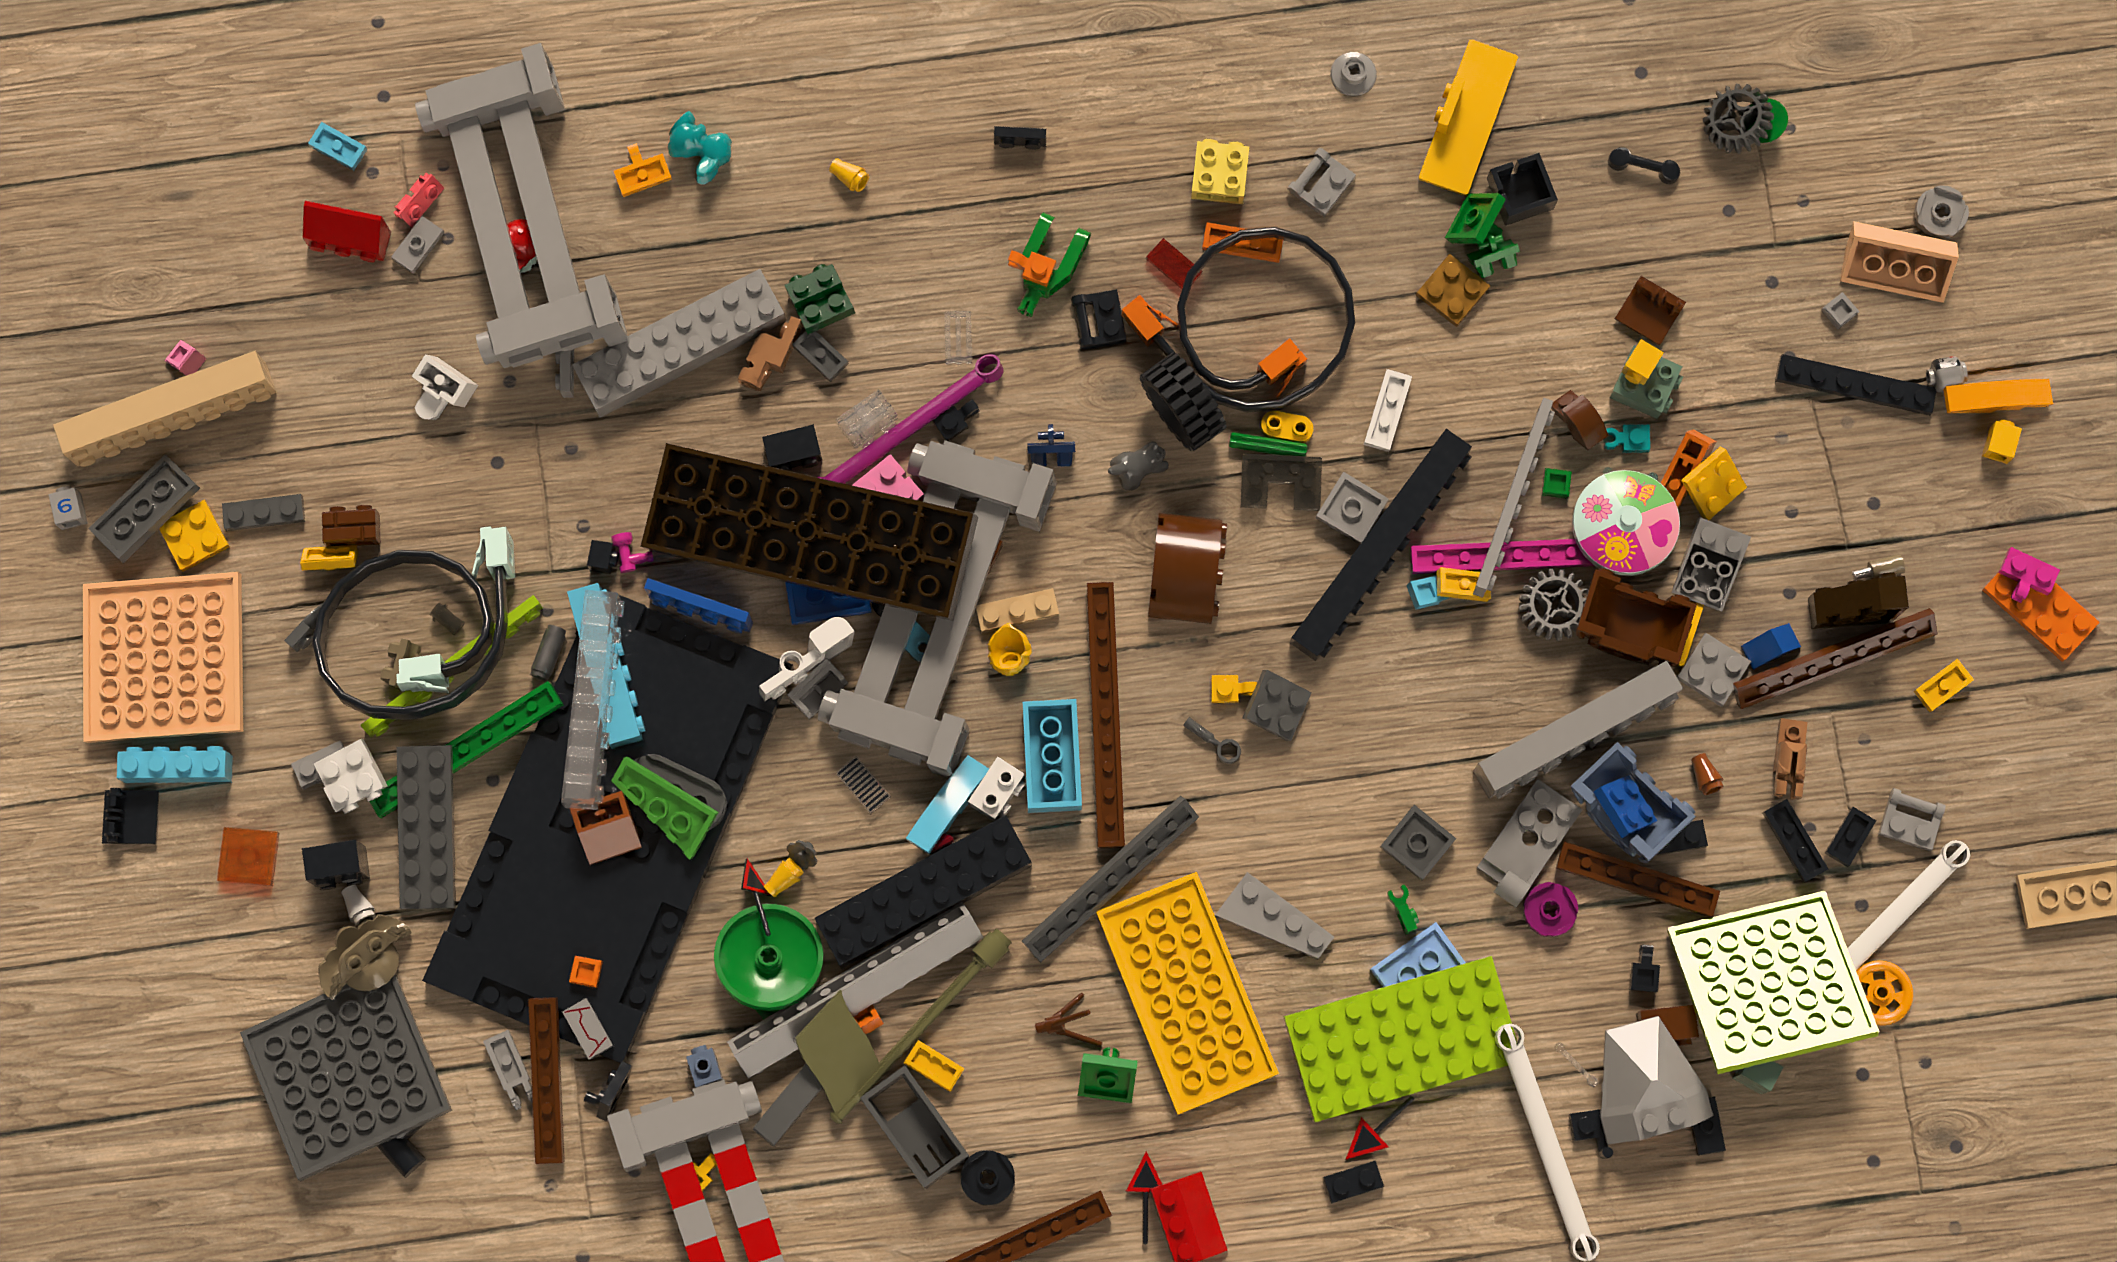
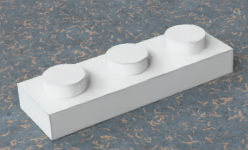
M1389 369L1386 370L1364 445L1386 452L1390 451L1412 376Z

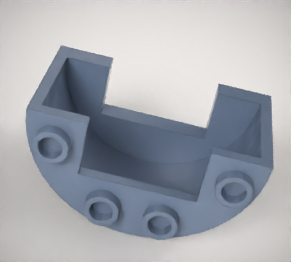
M1617 742L1571 785V789L1580 804L1586 803V813L1616 845L1632 857L1636 854L1640 855L1639 861L1648 863L1695 819V810L1686 801L1681 803L1677 798L1673 799L1667 791L1663 790L1661 792L1655 786L1654 779L1648 773L1644 772L1642 774L1637 769L1636 754L1628 746L1622 747ZM1630 775L1632 780L1638 785L1641 795L1652 808L1653 814L1658 821L1647 828L1621 838L1593 791L1603 785Z

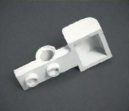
M833 617L810 632L808 653L802 656L796 651L785 652L780 658L779 673L759 686V694L764 701L770 697L773 700L778 698L786 691L785 687L793 682L795 685L802 682L808 676L807 672L818 666L826 658L830 661L852 646L853 628L845 619ZM788 661H794L799 667L794 671H790L785 668L784 664Z

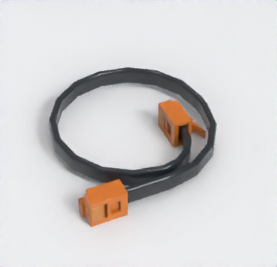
M1278 227L1239 230L1209 246L1187 272L1177 304L1178 324L1159 310L1153 309L1141 295L1137 296L1122 309V317L1148 347L1155 342L1166 357L1173 353L1174 350L1162 337L1164 327L1156 317L1168 321L1175 327L1179 326L1180 343L1196 373L1211 385L1227 390L1250 389L1266 380L1271 386L1294 367V370L1285 379L1283 388L1276 396L1277 400L1247 403L1218 394L1203 382V385L1208 388L1211 393L1210 395L1217 404L1246 413L1281 410L1315 392L1345 359L1355 327L1352 288L1337 260L1308 236ZM1274 237L1304 246L1329 266L1344 293L1347 326L1339 352L1315 380L1280 400L1278 398L1292 380V375L1307 363L1306 356L1301 351L1299 352L1298 347L1290 338L1258 363V374L1248 379L1229 380L1216 376L1204 367L1188 339L1185 306L1194 278L1215 254L1242 240Z

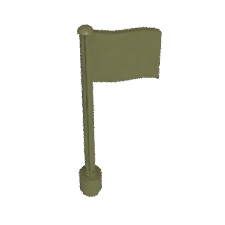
M996 928L992 933L990 931L972 950L976 954L973 957L974 960L880 1062H878L868 1037L849 1012L841 990L832 997L795 1037L803 1060L824 1089L833 1109V1113L830 1112V1117L835 1123H843L842 1120L861 1101L860 1097L872 1089L982 968L985 969L989 966L992 969L1009 951L1008 947L1012 942Z

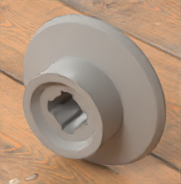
M1348 52L1342 54L1334 61L1330 77L1334 87L1339 92L1348 96H1359L1367 93L1373 87L1377 72L1374 63L1369 57L1358 52ZM1356 68L1359 74L1351 75L1349 70Z

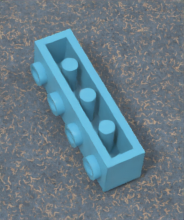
M190 746L180 747V751H170L169 747H153V751H143L141 747H127L126 751L117 753V779L124 783L232 782L233 755L220 746H209L207 751H197L196 747Z

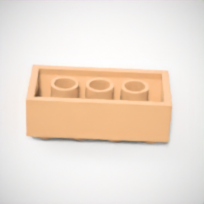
M1853 222L1846 245L1840 281L1944 303L1959 258L1957 243Z

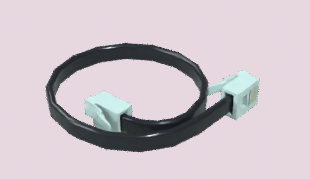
M490 526L480 528V546L476 552L472 575L462 564L434 551L396 550L365 560L335 584L318 611L312 645L320 676L344 705L374 719L413 720L455 708L485 685L503 656L508 626L506 579L515 578L514 541L506 527L492 529ZM485 554L486 567L495 581L496 624H494L487 594L475 579L480 565L485 560ZM403 563L432 564L461 576L478 597L483 616L480 637L470 651L461 658L445 663L440 654L399 659L397 685L401 691L449 693L446 688L449 687V677L466 672L478 663L492 643L490 651L471 678L449 695L405 707L370 705L342 690L330 675L324 646L329 620L347 592L372 573Z

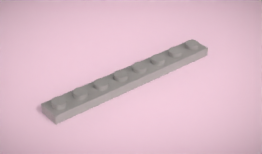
M1543 398L1537 411L1473 594L1483 598L1486 590L1492 591L1497 577L1492 575L1494 567H1500L1505 552L1500 550L1503 542L1509 543L1513 528L1509 527L1511 519L1517 520L1522 505L1518 504L1520 495L1525 497L1530 481L1526 480L1528 472H1534L1538 458L1534 457L1536 449H1542L1547 436L1542 433L1544 426H1550L1555 413L1550 410L1553 404L1552 400Z

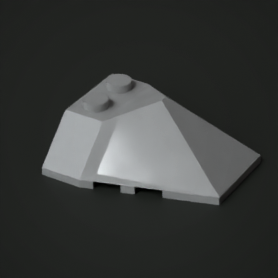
M1659 1016L1605 1030L1604 1075L1600 1119L1607 1144L1650 1138L1693 1126L1713 1116L1705 1086Z

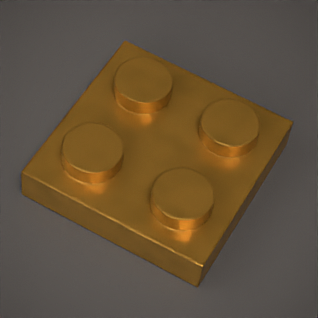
M1449 254L1417 291L1416 296L1455 327H1458L1489 290L1490 285Z

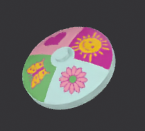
M1621 470L1609 472L1596 478L1582 491L1574 507L1572 529L1577 546L1592 564L1598 568L1611 570L1615 575L1632 576L1643 574L1656 568L1669 556L1678 539L1680 517L1673 497L1661 483L1640 472Z

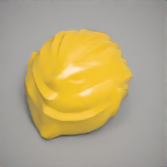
M1006 623L992 635L987 644L989 664L992 665V668L1005 676H1014L1021 672L1029 664L1030 655L1032 654L1031 644L1026 634L1016 629L1010 623Z

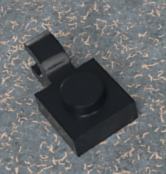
M972 399L963 405L960 410H957L953 405L932 421L944 439L950 441L969 428L965 421L980 412L979 407Z
M1640 945V963H1631L1629 990L1658 992L1660 965L1652 964L1654 945Z

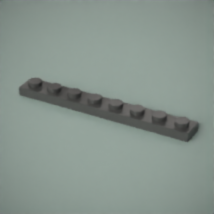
M1180 795L1022 940L1023 944L1040 963L1199 818L1187 800Z

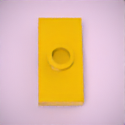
M357 545L304 548L300 562L302 571L319 569L330 571L336 568L355 567L358 556Z
M919 1040L904 1062L905 1065L951 1092L964 1071L963 1067Z

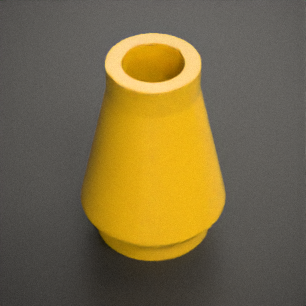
M835 159L830 165L829 172L834 174L851 191L856 190L860 192L867 185L869 174L866 173L864 168L839 159Z
M788 858L786 861L782 860L769 881L764 885V888L773 897H776L779 893L799 882L804 872L791 858Z

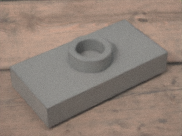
M422 216L391 256L392 260L414 274L442 237L444 231Z

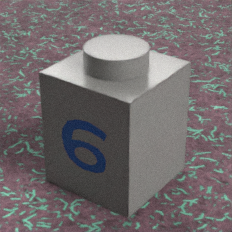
M65 486L56 489L55 493L48 494L55 525L61 530L88 524L82 494L77 489Z

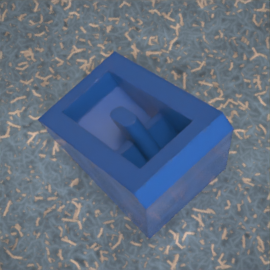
M1788 623L1766 631L1743 644L1741 648L1746 658L1751 661L1750 665L1754 670L1801 648V645Z

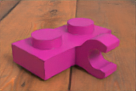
M2011 547L2008 549L1998 573L2018 582L2011 599L2021 603L2023 599H2026L2030 588L2049 595L2060 569Z

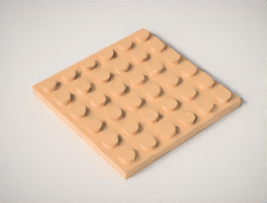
M229 572L83 584V742L98 743L243 732L241 573Z

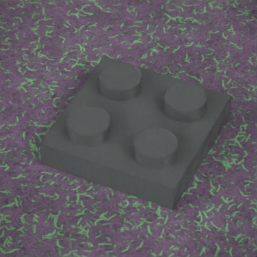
M1262 670L1242 719L1286 741H1291L1312 692L1269 670Z
M1413 805L1380 848L1423 881L1453 844L1456 837L1416 805Z

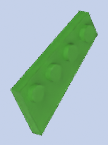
M625 757L611 781L635 805H638L647 814V817L654 824L656 823L666 833V836L684 851V854L690 860L693 859L719 812L629 757Z

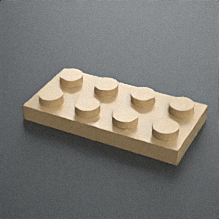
M2117 860L2015 876L2026 929L2117 916Z

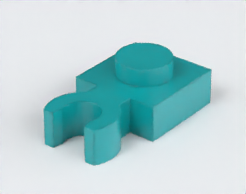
M1650 424L1623 425L1622 432H1618L1614 428L1606 429L1608 435L1613 436L1614 442H1606L1604 444L1605 449L1612 450L1618 445H1622V453L1650 452Z

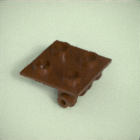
M1640 276L1616 315L1615 320L1660 346L1686 302Z

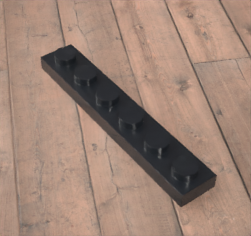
M1781 354L1779 358L1775 382L1929 416L1933 413L1937 392L1934 387Z

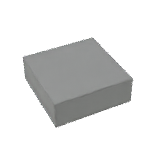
M1843 292L1821 309L1838 330L1860 312Z

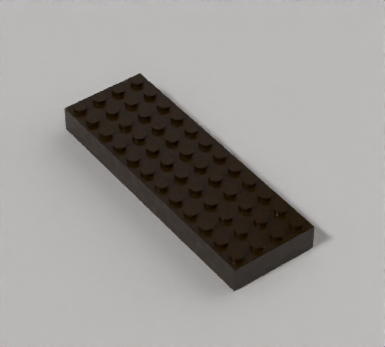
M666 443L640 547L653 552L953 621L979 517L967 511Z

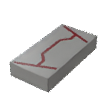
M587 998L563 1011L565 1018L589 1060L613 1047L610 1038Z

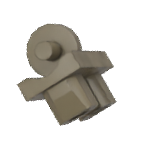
M401 639L400 643H390L388 656L395 659L393 668H383L380 679L401 691L397 685L399 659L421 657L422 655L419 654L421 646L411 643L407 639Z

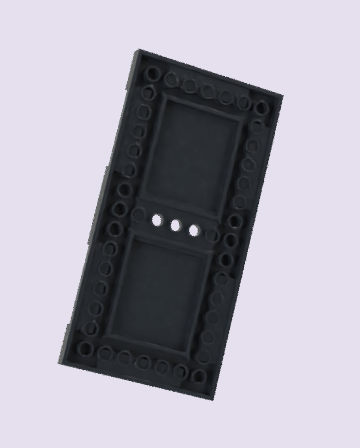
M607 590L611 603L606 605L608 614L614 615L618 630L613 631L616 640H621L625 654L620 656L622 665L628 666L632 679L627 681L630 691H635L639 706L634 707L637 717L642 716L646 730L641 732L643 740L613 749L609 746L579 634L576 630V638L554 685V689L564 705L539 720L535 731L531 732L488 830L490 833L447 931L443 932L422 981L526 1025H529L528 999L558 997L559 1038L580 1047L582 1046L565 1018L563 1011L587 998L613 1044V1047L599 1055L618 1063H626L783 694L774 700L770 697L766 701L759 694V686L779 673L780 659L746 645H739ZM788 662L784 664L787 670L794 671L793 664ZM649 754L660 755L713 780L723 790L727 801L726 813L716 827L708 830L691 860L676 843H673L666 836V833L656 823L654 824L647 817V814L638 805H635L625 795L635 827H640L643 830V836L640 839L642 848L590 865L570 811L572 807L621 791L611 780L625 757L635 760ZM575 956L603 961L597 988L569 983Z

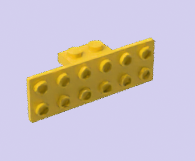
M1472 39L1469 40L1453 84L1447 83L1442 98L1447 99L1444 108L1439 106L1434 118V121L1438 122L1437 128L1419 174V180L1463 196L1468 195L1517 62V55Z

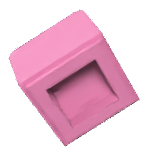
M180 340L165 359V362L187 376L197 372L206 358L195 348Z

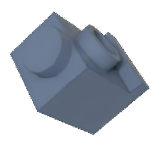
M706 1045L690 1050L692 1055L686 1058L695 1088L723 1079L713 1048L707 1049ZM706 1060L708 1062L706 1070L699 1069L698 1064L700 1061Z

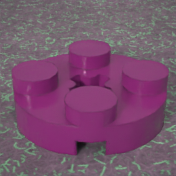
M1553 882L1539 884L1529 892L1523 902V915L1527 925L1542 937H1557L1566 933L1572 928L1577 918V899L1569 888ZM1549 902L1551 906H1557L1556 916L1551 917L1550 914L1546 915L1543 910L1546 909L1545 903Z

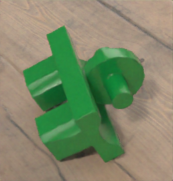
M1489 231L1483 244H1477L1478 251L1467 254L1468 262L1475 267L1479 276L1485 278L1494 273L1492 262L1500 260L1503 269L1517 266L1516 253L1520 252L1518 244H1514L1511 239L1504 241L1501 234L1493 237Z

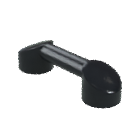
M1624 147L1614 149L1608 158L1609 166L1616 171L1624 170L1628 164L1659 172V178L1665 184L1675 183L1680 176V167L1675 161L1666 160L1665 162H1659L1636 156Z

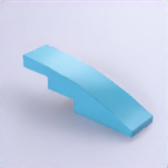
M968 755L931 801L907 835L906 840L930 854L943 833L946 834L957 816L962 814L968 805V800L989 768Z

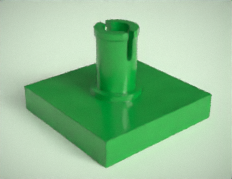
M1499 193L1468 194L1445 239L1450 243L1483 244L1489 231L1493 237L1502 235V228L1495 225L1494 221L1506 199Z
M1110 1047L1103 1049L1102 1056L1083 1053L1078 1096L1132 1103L1138 1061L1119 1058L1120 1052L1116 1048H1113L1112 1057H1110Z

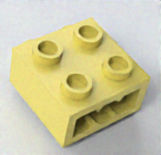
M1204 139L1203 142L1197 141L1191 199L1243 204L1249 146H1244L1240 142L1221 144L1213 139Z

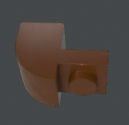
M1569 390L1553 402L1551 410L1568 425L1573 439L1587 451L1609 436L1599 413L1584 395L1579 397Z

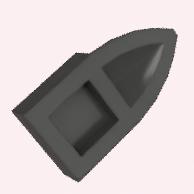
M322 604L307 615L284 640L296 652L300 649L304 650L313 641V630L315 629L318 611Z

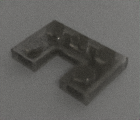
M1243 454L1240 508L1267 509L1268 483L1294 484L1293 510L1319 511L1322 457Z

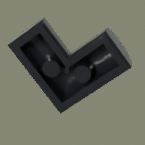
M425 1124L377 1146L404 1178H407L426 1160L409 1140Z

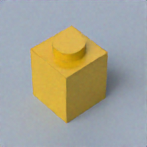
M1641 339L1621 373L1625 374V378L1634 384L1640 383L1644 386L1664 352Z
M2008 420L1995 421L1989 428L1982 457L2008 464L2015 456L2022 428L2016 427L2013 422Z

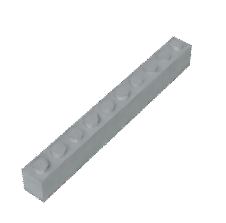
M960 902L814 989L798 1003L779 1010L727 1041L749 1079L797 1050L795 1037L839 990L842 991L843 999L849 1012L855 1017L862 1010L880 1002L892 992L902 989L907 983L917 977L927 974L931 969L950 960L964 949L974 946L976 942L984 937L963 902Z

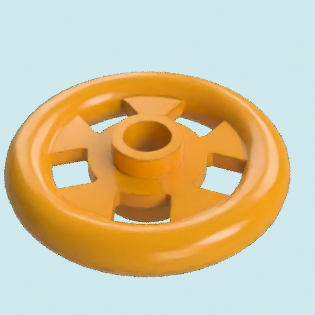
M1881 960L1868 962L1857 969L1856 972L1860 983L1869 984L1866 995L1868 1003L1870 1001L1873 1005L1879 1006L1876 1014L1872 1013L1876 1024L1885 1026L1901 1020L1908 1013L1913 1001V987L1908 975L1899 966ZM1883 971L1885 980L1878 979L1874 981L1873 972ZM1898 980L1902 991L1895 993L1891 982ZM1878 988L1885 990L1886 995L1884 998L1878 996ZM1894 999L1899 1006L1896 1010L1890 1012L1886 1006Z

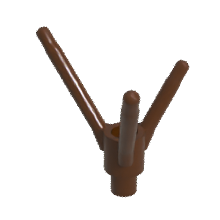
M1083 993L1078 994L1052 1017L1045 1018L1043 1022L1035 1023L1038 1034L1048 1032V1034L1056 1033L1098 1047L1102 1046L1101 1041L1065 1029V1023L1091 1014L1090 1010H1085L1063 1017L1084 997Z

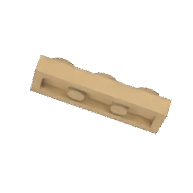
M1053 588L976 606L981 633L998 630L1006 623L1015 626L1059 616Z

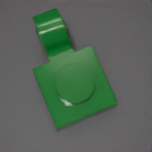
M1405 885L1400 886L1403 893L1401 898L1394 897L1391 890L1387 892V897L1395 908V913L1405 935H1408L1418 929L1416 924L1420 922L1415 909H1409L1406 903L1409 891Z

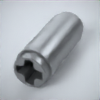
M548 625L533 661L531 676L548 681L564 643L566 630L554 625Z

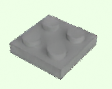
M1343 472L1316 515V519L1356 543L1361 544L1389 499Z
M1705 633L1678 674L1677 679L1722 707L1734 690L1733 683L1740 680L1751 661Z

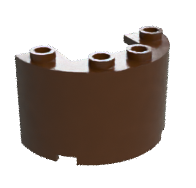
M1159 513L1148 612L1149 618L1212 624V617H1218L1219 601H1215L1216 585L1222 586L1223 569H1218L1219 559H1224L1226 543H1221V539H1226L1227 523H1222V519Z
M1604 568L1595 569L1576 629V635L1580 639L1587 637L1589 639L1588 645L1625 660L1646 665L1653 661H1659L1658 665L1667 661L1670 667L1679 665L1697 604L1690 602V598L1676 594L1675 596H1670L1667 600H1662L1653 592H1638L1633 590V586L1620 582L1621 578L1614 576L1613 571Z

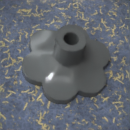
M798 840L795 843L788 844V858L796 862L801 869H808L809 866L814 867L818 862L815 857L816 851L810 842L804 843Z

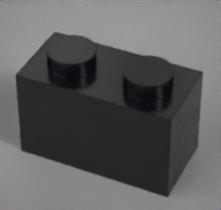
M814 424L762 437L769 467L792 471L794 467L810 468L818 465L819 461H823Z

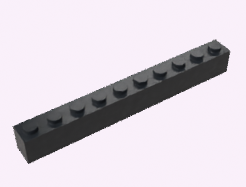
M1447 428L1291 637L1290 643L1314 661L1319 656L1325 658L1333 647L1330 641L1335 634L1340 637L1349 625L1345 622L1351 613L1356 615L1364 605V602L1361 601L1366 592L1370 595L1380 583L1377 580L1382 571L1387 573L1395 563V560L1392 559L1397 550L1401 553L1411 541L1407 538L1412 530L1417 532L1426 520L1423 517L1428 509L1431 511L1435 509L1441 500V497L1438 496L1443 488L1448 490L1457 478L1453 474L1459 467L1464 469L1471 460L1472 456L1469 455L1472 448L1471 445Z

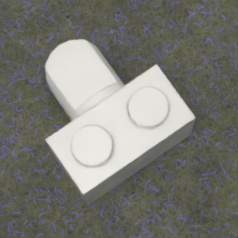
M425 354L412 375L414 379L424 385L422 389L425 390L416 403V413L421 418L437 420L448 402L455 406L465 407L478 385L438 357Z

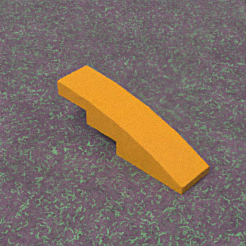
M2049 379L1969 383L1946 386L1943 389L1947 413H1992L1996 410H2020L2025 407H2048L2053 405Z

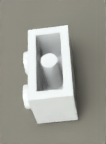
M997 757L968 800V805L992 821H996L999 817L1007 815L1011 809V805L1008 803L1014 795L1018 797L1026 786V783L1023 782L1025 774Z

